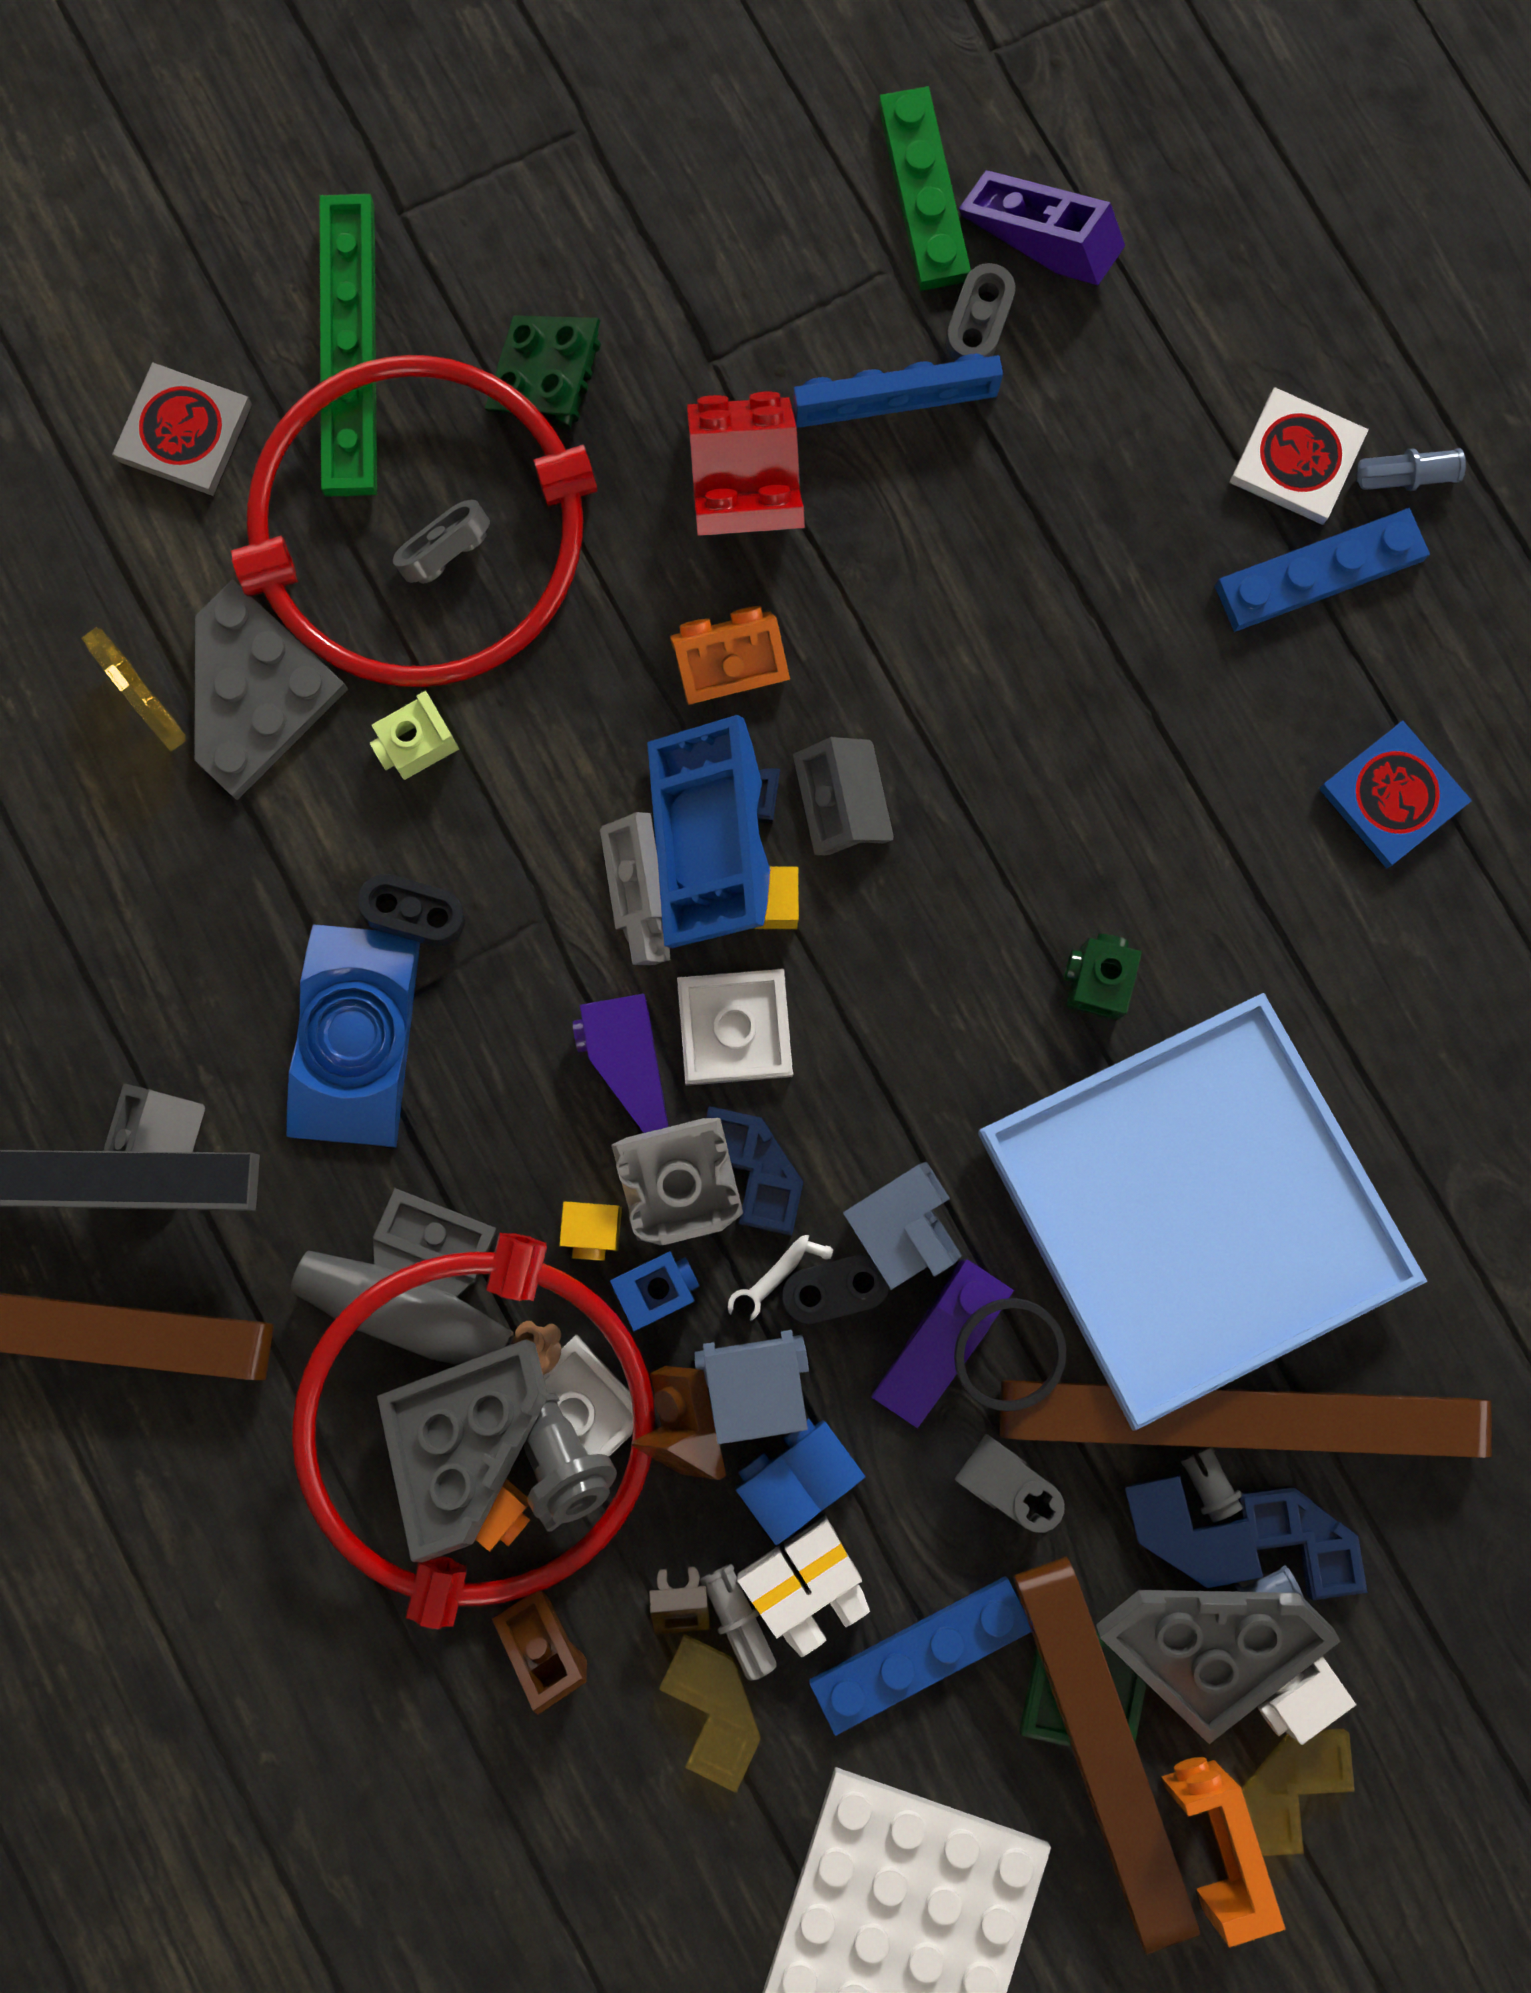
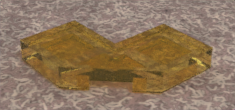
M96 627L83 636L82 639L93 657L166 747L172 752L184 743L186 735L176 720L145 685L132 664L101 628L98 629Z
M684 1634L660 1684L659 1690L708 1713L686 1761L685 1768L733 1792H737L761 1740L754 1715L751 1711L735 1659Z
M1345 1729L1321 1730L1302 1745L1287 1733L1242 1787V1793L1262 1856L1304 1854L1299 1795L1354 1791L1349 1732Z

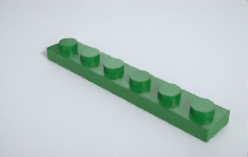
M371 194L319 195L321 382L344 369L363 362L376 360L375 214ZM376 382L354 389L321 409V489L325 497L377 495Z

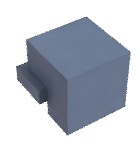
M927 1162L915 1166L843 1212L890 1289L898 1286L926 1267H929L932 1274L936 1276L952 1266L962 1256L933 1211L934 1208L950 1198Z
M792 1330L781 1331V1338L716 1349L714 1342L703 1344V1351L695 1352V1368L703 1369L707 1388L709 1387L718 1444L808 1430L799 1375L801 1372L809 1371L802 1335L793 1336Z

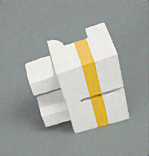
M826 1515L784 1542L787 1554L810 1589H805L780 1546L737 1574L738 1583L775 1637L778 1638L783 1635L801 1657L806 1656L826 1641L824 1633L812 1615L829 1603L845 1627L852 1625L870 1612L862 1588L859 1585L862 1582L860 1574Z

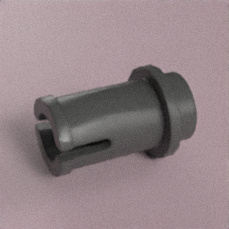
M1206 1447L1199 1450V1456L1208 1471L1207 1474L1203 1473L1194 1453L1182 1459L1180 1463L1185 1467L1204 1505L1200 1508L1203 1515L1209 1514L1214 1523L1239 1512L1243 1508L1238 1500L1242 1493L1240 1490H1233L1214 1453V1448Z

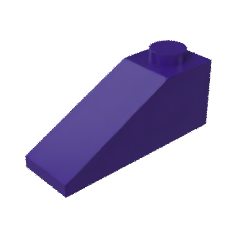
M988 170L984 172L959 208L962 217L1056 274L1094 285L1100 284L1125 247L1110 202Z
M645 994L581 1004L582 1019L573 1021L578 1053L588 1052L589 1060L643 1133L669 1127Z
M968 1259L960 1260L871 1397L918 1428L957 1375L954 1350L958 1334L964 1323L982 1306L996 1300L1007 1299L1014 1290ZM1001 1310L988 1315L975 1326L965 1346L964 1364L984 1338Z

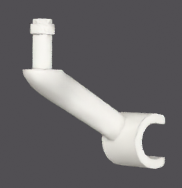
M809 1235L801 1236L749 1290L741 1289L731 1295L728 1301L730 1315L735 1299L740 1295H748L755 1303V1308L750 1318V1321H752L760 1312V1302L792 1273L802 1259L804 1251L821 1256L827 1260L831 1259L833 1249L827 1245L822 1246L808 1241Z

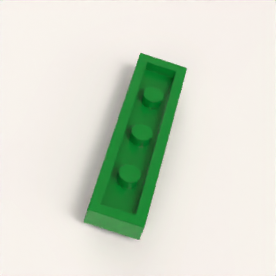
M929 86L882 94L879 96L878 107L919 290L923 291L964 283L971 269Z

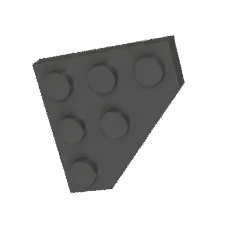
M232 579L195 615V761L238 800L348 688L344 682L251 596H246L242 587Z
M526 1339L377 1396L412 1562L423 1563L473 1545L540 1414L548 1394L536 1344Z
M1138 1590L1096 1624L1099 1637L1209 1744L1340 1642L1334 1628L1299 1593Z

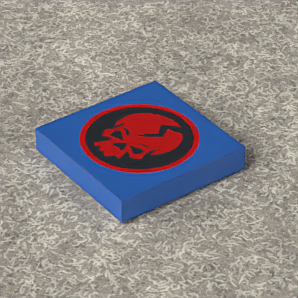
M1401 721L1318 788L1386 868L1396 863L1472 801L1404 721Z

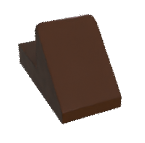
M664 1366L650 1373L655 1395V1407L660 1417L661 1427L634 1440L632 1446L679 1474L720 1480L725 1477L726 1471L720 1444L717 1443L714 1417L703 1369Z
M539 1590L524 1597L492 1619L531 1708L537 1715L586 1683L587 1660L584 1654L569 1641L549 1597L543 1591Z

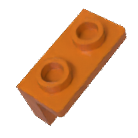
M761 606L747 607L731 612V621L711 625L710 619L694 620L680 625L681 633L670 636L688 705L790 680L777 618L771 612L762 613Z

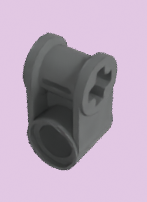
M985 1434L954 1479L992 1508L1000 1509L1032 1532L1044 1533L1054 1529L1061 1522L1064 1515V1500L1061 1493L1051 1483L1027 1467L1025 1461L987 1434ZM1045 1491L1047 1494L1043 1502L1049 1507L1047 1514L1041 1516L1034 1513L1028 1519L1026 1516L1030 1508L1023 1502L1025 1497L1029 1493L1038 1497Z

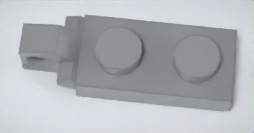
M636 812L601 826L600 833L615 929H623L625 937L629 942L632 965H656L670 960V948L664 946L658 858L651 813Z

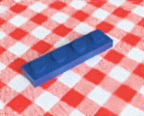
M968 354L952 363L933 365L931 362L924 361L913 363L900 371L883 373L880 370L871 369L859 372L853 378L832 381L830 378L819 377L808 380L802 386L794 387L793 413L796 426L800 428L997 397L1003 377L1000 355L984 357L981 354Z
M1410 508L1219 578L1214 586L1232 628L1236 632L1421 563L1430 553Z
M1004 1576L809 1679V1683L836 1736L1030 1633L1031 1629L1020 1601L1008 1578Z

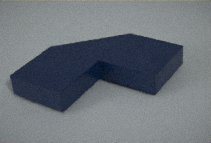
M709 1106L707 1118L721 1119L732 1168L750 1171L742 1207L743 1214L740 1216L739 1225L792 1236L803 1181L761 1117Z
M1180 1474L1125 1485L1139 1544L1206 1588L1263 1577L1249 1518L1193 1529Z
M1292 1486L1241 1492L1242 1496L1238 1500L1243 1508L1239 1511L1240 1520L1249 1518L1256 1550L1299 1544L1308 1598L1319 1600L1368 1593L1359 1538L1355 1533L1335 1520Z

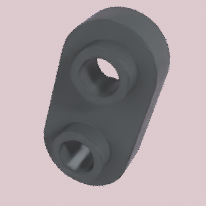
M993 263L978 265L969 272L965 279L946 336L947 351L955 361L968 354H981L984 357H991L995 353L1015 294V282L1012 275L1000 265ZM987 292L991 293L996 299L992 302H986L979 295ZM969 337L975 338L980 345L968 347L964 344L963 340Z
M476 500L460 502L405 542L395 553L393 564L407 582H431L442 574L445 570V564L461 552H467L476 548L484 541L490 520Z

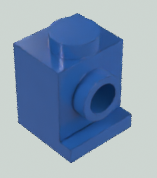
M671 1251L610 1280L633 1331L694 1302L691 1291L700 1287L687 1258L684 1257L676 1261ZM655 1278H663L669 1284V1293L663 1299H655L649 1293V1284Z

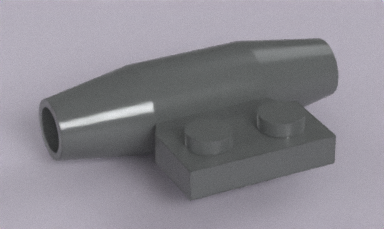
M395 1188L373 1236L374 1264L307 1251L295 1271L290 1290L336 1319L361 1293L381 1279L402 1268L423 1260L448 1254L489 1252L498 1231L495 1227ZM479 1274L447 1277L410 1289L376 1310L356 1329L425 1358L454 1365H460L510 1346L513 1337V1331L457 1298L477 1281Z

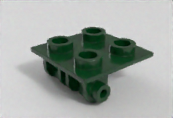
M513 316L495 376L525 396L542 414L552 415L551 423L555 427L564 430L571 429L572 423H576L579 420L580 413L578 411L582 401L579 395L587 393L588 384L585 381L590 380L592 377L591 367L595 354L599 352L601 342L598 340L599 318ZM488 396L485 406L486 411L510 412L502 404Z

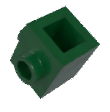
M1098 934L1097 939L1088 938L1081 945L1080 951L1072 949L1064 973V980L1072 982L1066 1007L1113 1020L1122 1018L1128 1011L1142 951L1128 948V940L1110 934Z

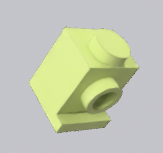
M426 691L418 694L417 700L372 724L379 738L370 742L371 747L384 769L388 770L395 766L404 780L459 750ZM416 728L417 733L414 739L408 742L399 740V736Z

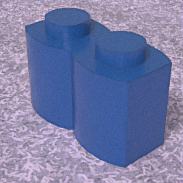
M809 1418L806 1419L808 1430L787 1433L782 1438L787 1447L779 1454L769 1459L765 1452H763L738 1471L743 1481L735 1489L775 1545L784 1541L866 1477L824 1420L814 1426Z

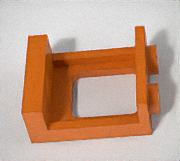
M1196 1757L1179 1762L1174 1766V1773L1161 1776L1164 1787L1188 1816L1207 1811L1228 1879L1196 1889L1203 1912L1229 1947L1286 1930L1241 1787L1215 1760L1207 1762V1759L1204 1757Z

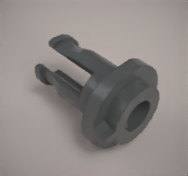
M554 1393L548 1394V1398L524 1443L525 1454L538 1481V1484L532 1488L528 1495V1503L535 1517L541 1520L547 1531H553L561 1523L577 1520L597 1509L608 1498L610 1494L609 1488L617 1476L616 1469L607 1455H588L571 1422L562 1414L557 1404L560 1400Z

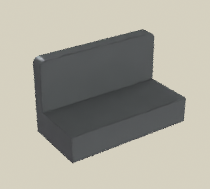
M830 737L793 754L814 855H831L859 843H886L893 840V831L875 750L871 740Z
M123 1084L103 1151L193 1152L205 1106L153 1090Z

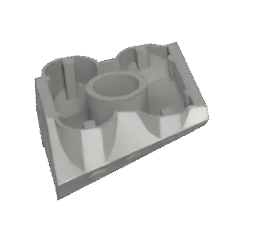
M720 1118L699 1119L634 1135L611 1145L629 1208L632 1230L637 1240L666 1245L722 1231L743 1214Z

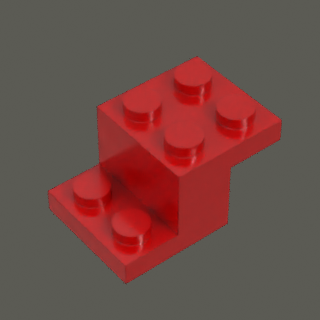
M764 391L751 394L749 400L729 401L726 396L710 395L699 398L697 404H687L698 536L805 528L804 506L799 486L797 426L790 398H780V394L777 392Z

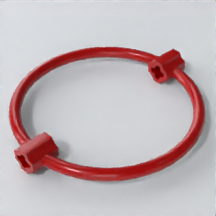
M424 355L384 357L344 369L325 379L299 399L278 422L259 456L250 484L247 503L249 545L231 550L232 563L246 596H254L264 593L271 607L289 631L308 649L333 666L357 677L382 684L403 687L446 685L475 677L506 662L535 639L554 617L573 581L580 558L583 538L581 496L597 492V485L584 445L566 450L558 434L545 416L525 396L503 380L475 366L447 358ZM430 377L448 380L475 389L502 404L529 429L546 455L534 459V464L547 505L552 506L561 503L562 537L559 555L547 588L536 606L513 631L497 643L474 655L444 664L401 666L383 663L356 654L329 639L301 613L284 587L298 582L295 566L284 538L278 536L269 539L268 508L271 489L283 456L296 435L310 419L335 399L359 387L391 378Z
M499 1233L495 1252H465L443 1255L407 1266L378 1281L351 1302L328 1327L309 1359L297 1392L292 1428L293 1455L299 1485L310 1512L334 1548L353 1566L383 1586L410 1597L406 1618L417 1622L423 1627L433 1629L447 1626L453 1627L458 1606H484L524 1598L539 1590H545L578 1571L606 1547L620 1530L633 1510L643 1489L652 1457L631 1446L627 1468L615 1497L602 1517L582 1539L559 1557L541 1567L514 1577L481 1583H464L467 1573L466 1566L448 1557L439 1556L423 1563L418 1562L416 1573L394 1565L367 1547L349 1529L330 1500L317 1460L315 1435L319 1399L335 1358L356 1329L376 1310L410 1289L447 1277L489 1274L486 1291L495 1293L500 1297L517 1301H534L537 1285L571 1302L601 1330L621 1363L632 1400V1442L655 1430L654 1396L649 1374L641 1352L630 1332L618 1315L601 1297L586 1285L565 1272L543 1263L547 1244L529 1236L516 1233Z

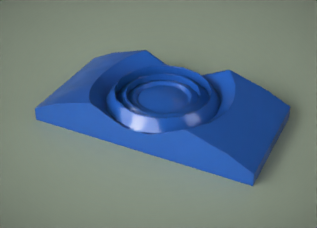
M735 715L647 742L664 946L675 948L763 926L768 904L770 867L758 828L757 808L762 781L744 718Z
M324 925L312 926L300 981V1017L297 1041L289 1070L287 1137L397 1147L420 942L378 930Z

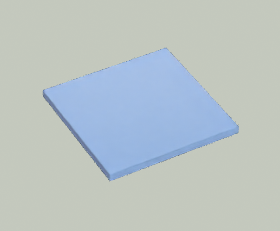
M1264 993L994 1122L978 1132L986 1151L1132 1431L1428 1282Z

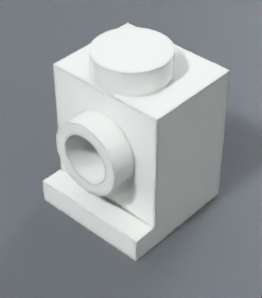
M1321 1656L1260 1704L1258 1709L1278 1736L1286 1732L1302 1745L1356 1706V1703L1324 1657Z

